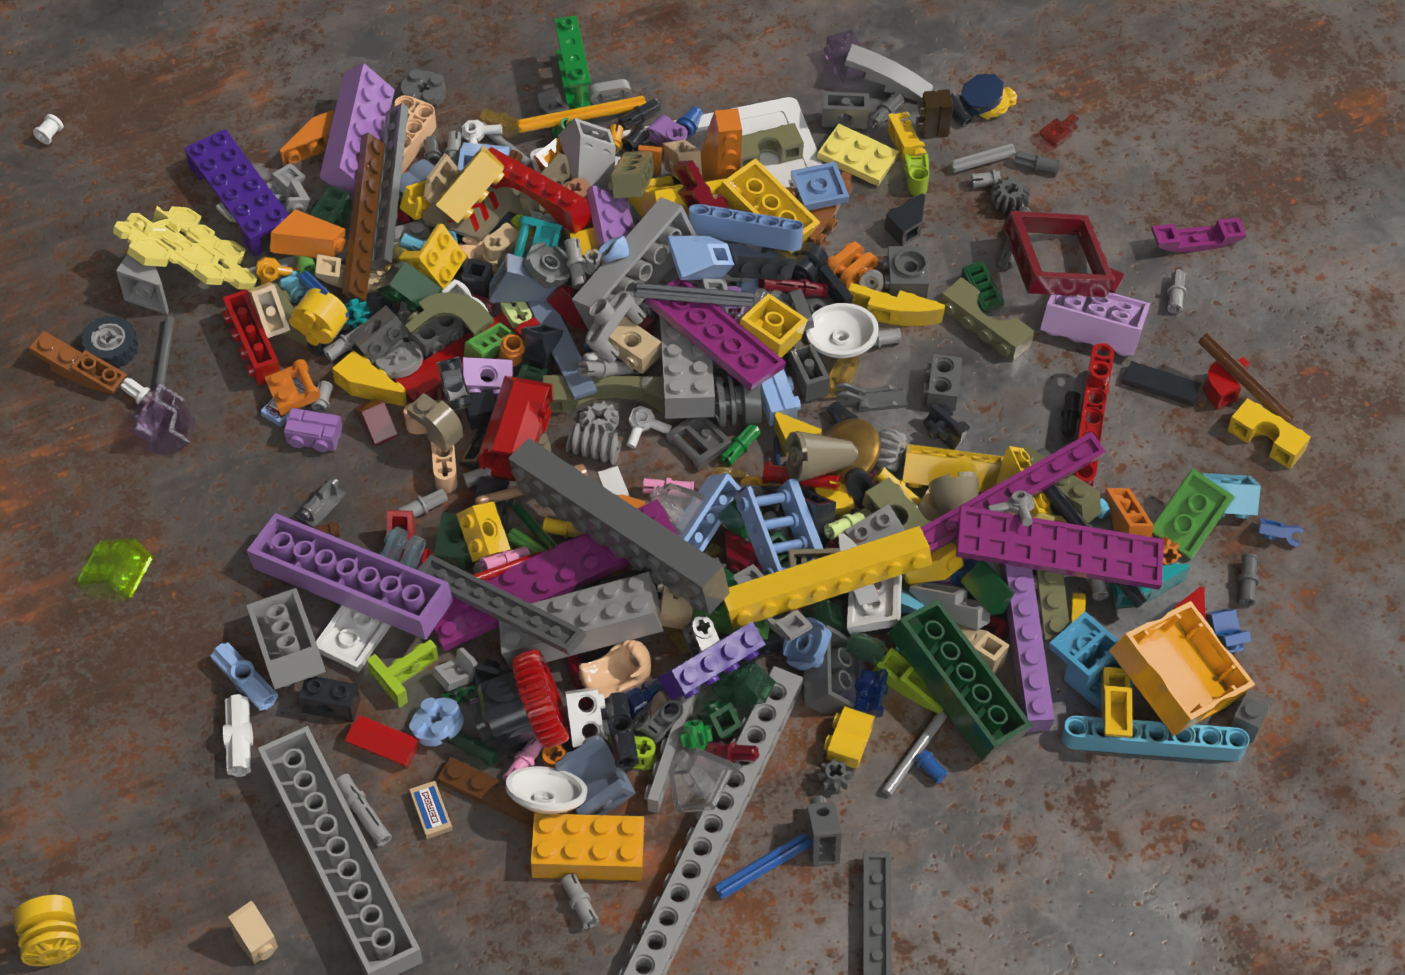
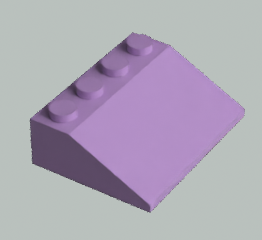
M1111 292L1108 293L1107 297L1051 295L1040 330L1046 331L1047 334L1052 336L1068 337L1071 341L1077 343L1085 342L1092 344V346L1105 343L1110 345L1119 355L1134 356L1151 303Z

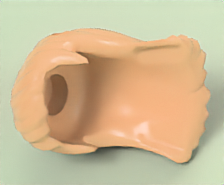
M632 639L618 643L598 660L579 665L581 685L585 689L597 687L598 694L603 693L604 699L610 693L620 692L622 694L638 688L650 675V654L640 641Z

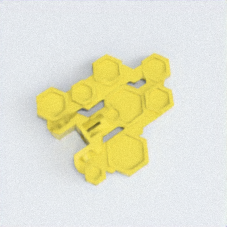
M157 206L152 222L139 213H131L126 221H117L114 226L113 233L121 239H128L127 242L130 243L127 254L142 265L166 267L170 261L179 264L205 284L222 285L223 281H227L235 288L242 290L254 288L257 283L258 276L255 273L238 265L241 264L246 249L235 241L220 240L214 235L215 231L206 225H199L201 216L190 208L172 206L168 212L161 210ZM182 231V232L185 233L186 235L183 236V235L180 234L179 232Z

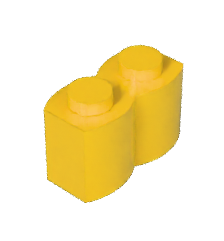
M845 706L841 714L836 713L832 728L835 729L833 736L828 734L824 745V750L827 751L826 759L830 761L835 759L840 763L846 762V766L857 769L870 737L875 716Z

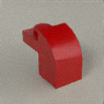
M1245 357L1238 359L1248 370L1250 365ZM1214 361L1206 377L1204 392L1210 403L1218 410L1237 401L1241 386L1222 365Z

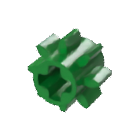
M702 720L688 721L683 724L684 730L678 731L680 744H682L683 748L687 747L689 752L704 751L707 749V742L713 741L711 728H709V725H704Z

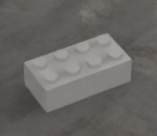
M297 588L246 605L274 689L286 687L292 683L326 672Z

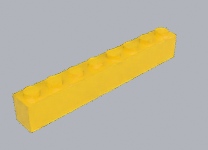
M920 526L729 587L730 593L723 600L733 629H736L750 622L754 623L933 565L930 546Z

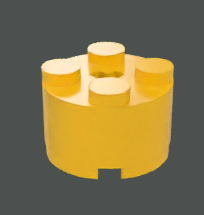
M312 288L307 291L291 313V318L289 319L290 325L298 329L306 336V340L314 346H318L319 343H331L348 320V317L345 315L347 313L345 305L329 292L326 295L319 293L321 289Z

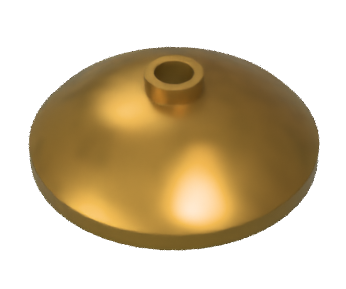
M857 418L847 419L835 424L823 435L852 441L858 449V459L854 462L853 466L828 473L840 475L841 484L845 485L844 477L849 470L862 468L869 474L877 463L881 451V440L878 431L869 422Z

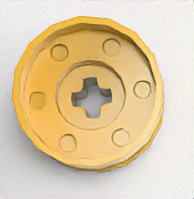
M61 895L40 896L22 903L15 909L13 920L16 933L19 936L18 946L21 949L20 956L23 963L29 966H50L64 962L80 951L81 941L78 936L77 926L74 925L76 917L71 899Z

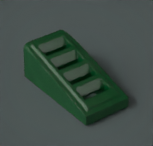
M978 261L962 268L961 277L979 290L977 304L983 313L1004 305V300L983 261ZM991 296L993 297V299H990V300H988V301H984V299H986V298H988V297H991Z

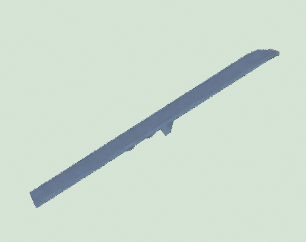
M509 211L492 229V232H495L504 223H510L514 227L511 223L512 217ZM547 301L527 302L533 316L540 324L564 330L552 355L574 400L597 393V388L591 376L582 377L578 373V367L586 366L579 365L583 360L560 314Z

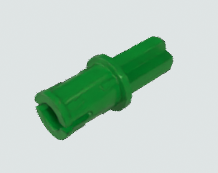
M749 424L738 437L732 439V444L719 456L720 460L724 462L731 456L725 463L726 466L731 467L743 453L749 451L748 447L761 433L758 429L759 427Z

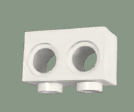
M597 687L566 691L565 697L573 748L580 747L583 741L589 738L582 734L583 726L588 723H592L597 727V731L593 736L598 735L602 738L608 736L607 719L602 720L601 709H605L604 694H598ZM590 697L593 700V706L589 710H581L578 707L581 698Z

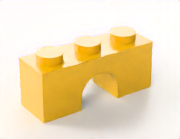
M1248 398L1231 417L1227 430L1246 443H1249L1255 436L1263 435L1269 437L1274 442L1269 457L1288 469H1291L1306 451L1311 438L1303 430L1294 427L1280 416L1274 415L1260 404Z

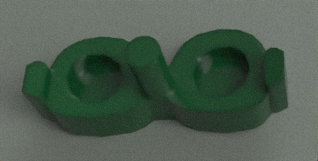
M479 684L464 690L462 687H459L458 693L449 692L441 694V698L455 700L458 705H460L462 700L470 704V700L478 697L477 689Z

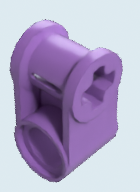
M666 115L659 116L646 128L650 133L648 139L662 148L663 143L686 140L688 134L684 126L674 122Z

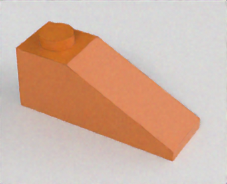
M1106 488L1105 494L1111 508L1110 515L1114 531L1152 537L1154 525L1131 489Z

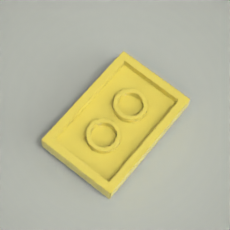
M838 124L818 151L817 159L826 163L836 162L839 169L879 186L897 160L899 151Z

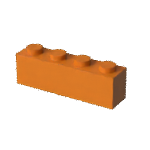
M738 108L714 111L707 129L706 140H703L701 145V167L704 180L728 178L741 169L742 126Z

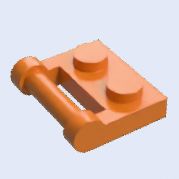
M303 359L296 360L291 367L265 377L280 415L289 413L291 408L298 409L311 404L321 396L319 389L314 386L310 378L308 365ZM298 376L305 388V392L300 395L292 380Z

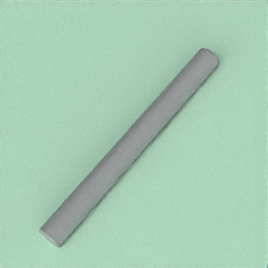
M944 712L937 713L883 787V794L890 797L915 763L916 757L925 749L947 718Z

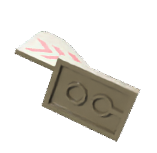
M558 153L541 174L561 185L571 181L567 156ZM488 187L487 191L489 194L481 203L476 201L471 207L474 211L466 221L461 219L459 223L455 222L437 207L436 203L423 212L422 218L424 223L429 226L436 227L437 224H443L448 231L451 230L456 234L483 241L508 211L531 217L534 211L542 212V215H545V209L531 197L516 189L509 187L494 189L493 187Z

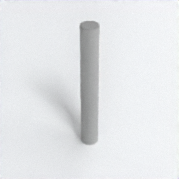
M500 134L486 135L499 146H509V153L511 150L519 151L523 155L520 163L526 166L530 165L531 159Z

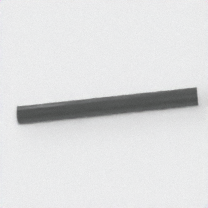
M166 316L164 321L153 393L160 399L163 398L175 321L173 316Z

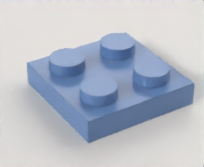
M836 162L791 171V179L800 203L808 211L849 202V194Z

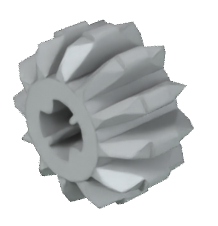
M884 428L879 432L881 451L875 466L878 468L885 467L888 471H896L901 467L906 453V435L895 429Z

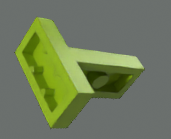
M430 639L424 644L421 643L415 646L412 652L403 658L394 660L388 668L376 654L366 660L369 673L395 704L401 708L408 703L406 689L402 686V683L437 661L438 652L437 646Z

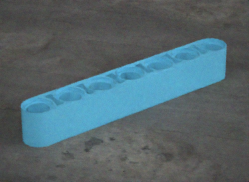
M1088 716L1069 717L1065 721L1061 735L1064 746L1075 750L1220 761H1238L1242 759L1250 740L1247 732L1240 728L1193 725L1173 736L1163 722L1132 720L1133 736L1131 739L1103 737L1097 734L1099 732L1104 734L1102 717ZM1074 730L1077 731L1079 734L1076 735L1071 733L1070 731ZM1153 736V737L1158 738L1159 740L1156 741V740L1151 739L1150 737ZM1180 738V739L1185 740L1186 742L1183 743V742L1178 741L1177 739ZM1204 741H1210L1213 745L1207 744ZM1231 743H1236L1240 747L1233 746Z

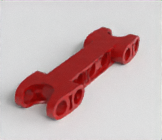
M1105 343L1094 345L1091 352L1084 384L1077 440L1092 432L1097 440L1101 442L1109 381L1114 359V349ZM1103 350L1106 351L1109 355L1100 356L1099 354H1097V351ZM1099 459L1073 473V475L1093 487Z

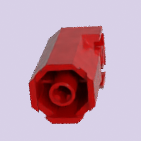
M504 376L478 455L480 468L485 470L488 467L491 470L490 475L495 478L516 481L511 473L512 468L508 458L528 438L539 444L541 435L546 432L552 409H549L550 402H553L554 399L553 384Z

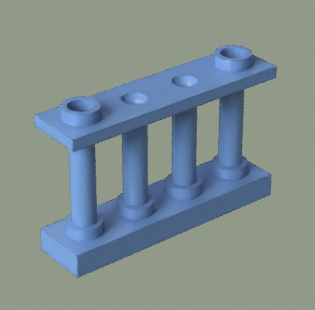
M797 478L786 481L776 489L777 493L755 497L750 486L746 487L735 497L737 508L741 513L764 576L789 568V566L781 568L777 557L778 553L788 552V549H823ZM781 503L786 516L768 520L763 519L759 509L760 506ZM789 526L795 540L772 544L768 530ZM807 557V562L812 561V557Z

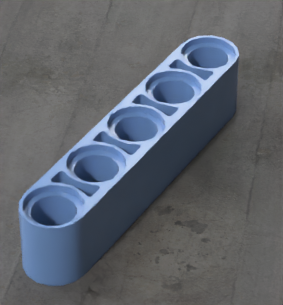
M695 204L689 207L688 219L697 236H710L715 239L785 251H798L802 248L803 223L800 221L703 204Z

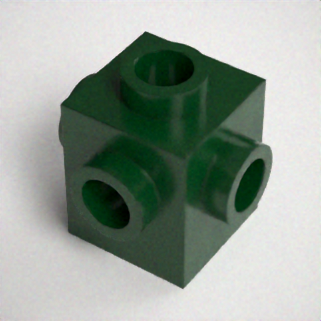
M717 699L709 701L703 705L704 709L696 714L698 719L703 721L704 725H709L712 738H718L719 740L731 736L734 730L742 726L737 711L731 702L718 701Z

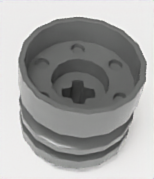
M726 375V386H723L721 376H714L715 417L719 428L726 427V416H729L730 425L735 426L737 415L741 414L744 425L761 424L762 404L760 385L749 391L739 381L738 385H734L731 375Z

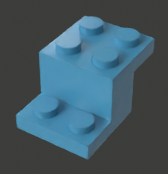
M1084 612L1049 643L1048 648L1068 664L1064 681L1102 713L1101 674L1103 667L1122 668L1109 651L1119 640L1088 613ZM1130 679V688H1132L1135 684Z

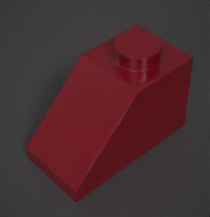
M566 285L558 286L547 297V302L572 327L589 331L572 301V298L579 292V289H573Z
M730 531L725 532V562L727 569L735 575L754 564L763 574L752 543Z

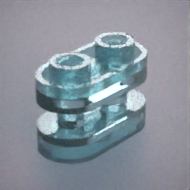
M397 526L394 530L390 529L384 539V543H386L385 548L379 555L398 562L404 549L405 551L400 563L416 569L424 551L426 540L414 535L409 541L407 540L408 531Z

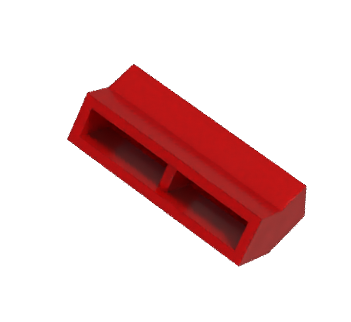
M361 715L352 724L345 739L347 743L407 768H409L419 747V739Z

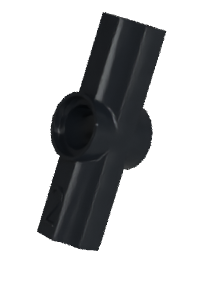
M620 692L610 693L604 700L615 766L622 770L633 769L635 765L639 764L628 697Z

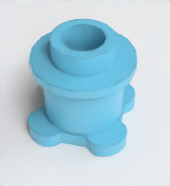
M293 271L288 277L281 279L279 282V286L283 288L282 291H287L292 303H299L307 293V290L298 281V275L300 274L298 271Z

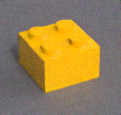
M768 293L741 318L739 324L782 358L802 338L808 319Z

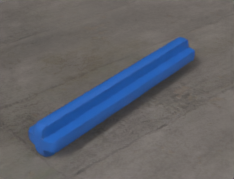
M800 833L715 884L717 895L724 899L810 846L809 838L805 833Z

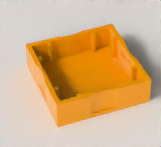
M1191 601L1168 612L1157 621L1148 622L1126 633L1109 650L1173 736L1237 702L1255 686V683L1234 656L1221 644L1214 630Z

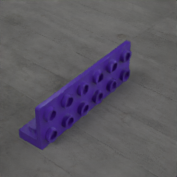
M221 130L185 147L186 159L191 171L199 181L204 178L238 223L242 240L252 255L261 254L260 243L263 242L262 236L272 232L289 216L288 212L227 130Z

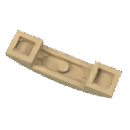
M317 254L315 276L326 283L343 289L346 265L341 264V258ZM370 270L367 294L379 292L376 288L387 272Z

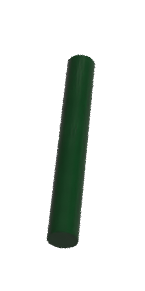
M520 503L514 505L513 511L548 550L557 546L556 542Z

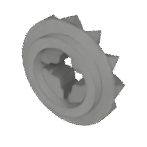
M604 400L602 403H595L593 401L591 405H585L583 411L580 412V425L583 429L588 425L591 434L596 428H599V436H602L605 430H608L609 434L615 430L619 422L618 411L614 409L613 404L607 405ZM595 414L598 416L603 414L604 419L598 418L595 420Z

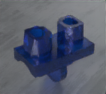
M886 669L861 671V676L856 679L854 685L857 690L854 710L875 716V718L883 716V698L887 694L889 686L887 684L888 671Z

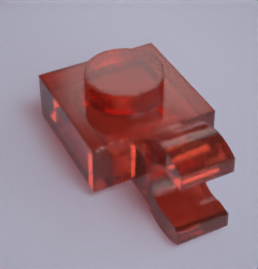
M1073 113L1062 122L1056 118L1040 129V136L1056 149L1072 137V132L1078 128L1075 123L1079 121V118Z

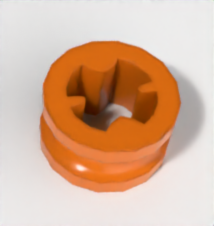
M562 745L543 748L542 761L545 767L556 768L555 764L566 754ZM553 753H558L555 761L550 760V756Z

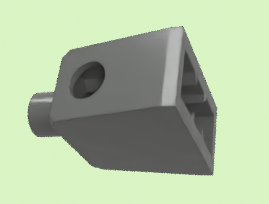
M823 796L813 797L807 806V834L810 840L812 865L840 864L842 833L835 803L826 802ZM828 837L826 841H821V838Z

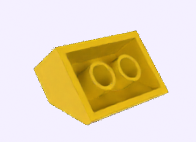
M482 145L438 197L436 206L455 222L459 223L461 219L466 221L474 210L471 207L476 201L481 203L489 194L487 188L492 183L496 185L505 175L502 173L504 165Z

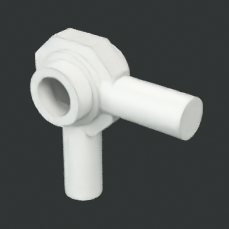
M468 120L462 126V136L468 143L478 144L485 135L502 133L501 124L484 126L479 120Z
M643 406L636 407L632 410L628 420L633 429L626 445L635 449L642 432L652 428L667 434L672 426L654 419L652 410Z

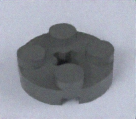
M413 69L401 83V96H411L432 106L436 104L437 107L446 97V86L441 74Z
M537 243L527 253L526 259L523 262L524 268L539 281L543 288L550 289L552 286L564 285L571 276L570 269L566 265L568 261L567 253L557 246L551 248L546 246L547 243Z

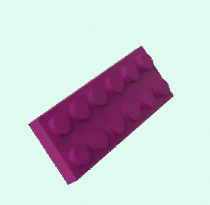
M679 277L667 284L671 286L694 287L687 280H680ZM646 299V304L749 391H752L785 367L786 362L716 304Z

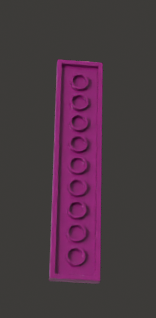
M658 499L637 508L678 535ZM585 532L512 566L498 577L485 581L531 604L572 593L631 564L623 557H616L610 548L604 544L602 546L598 545ZM452 597L453 602L434 630L444 651H447L499 627V620Z

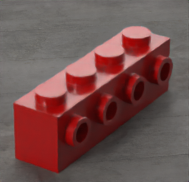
M246 290L225 296L223 301L226 310L222 311L225 323L232 325L230 333L234 342L239 341L240 343L238 351L242 360L247 359L248 364H246L250 378L255 377L258 386L266 384L265 377L280 371V367Z

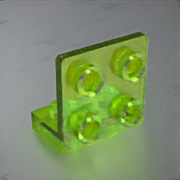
M135 538L99 541L94 547L93 554L88 563L83 567L78 582L81 585L108 583L123 598H132L154 556Z

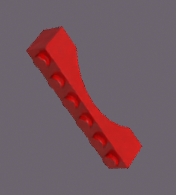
M493 147L488 149L504 165L502 173L505 174L496 185L492 183L491 187L494 189L509 187L523 192L540 204L559 225L575 234L593 221L586 198Z

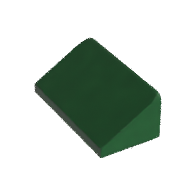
M980 561L960 581L990 614L1004 613L1015 594L985 561Z

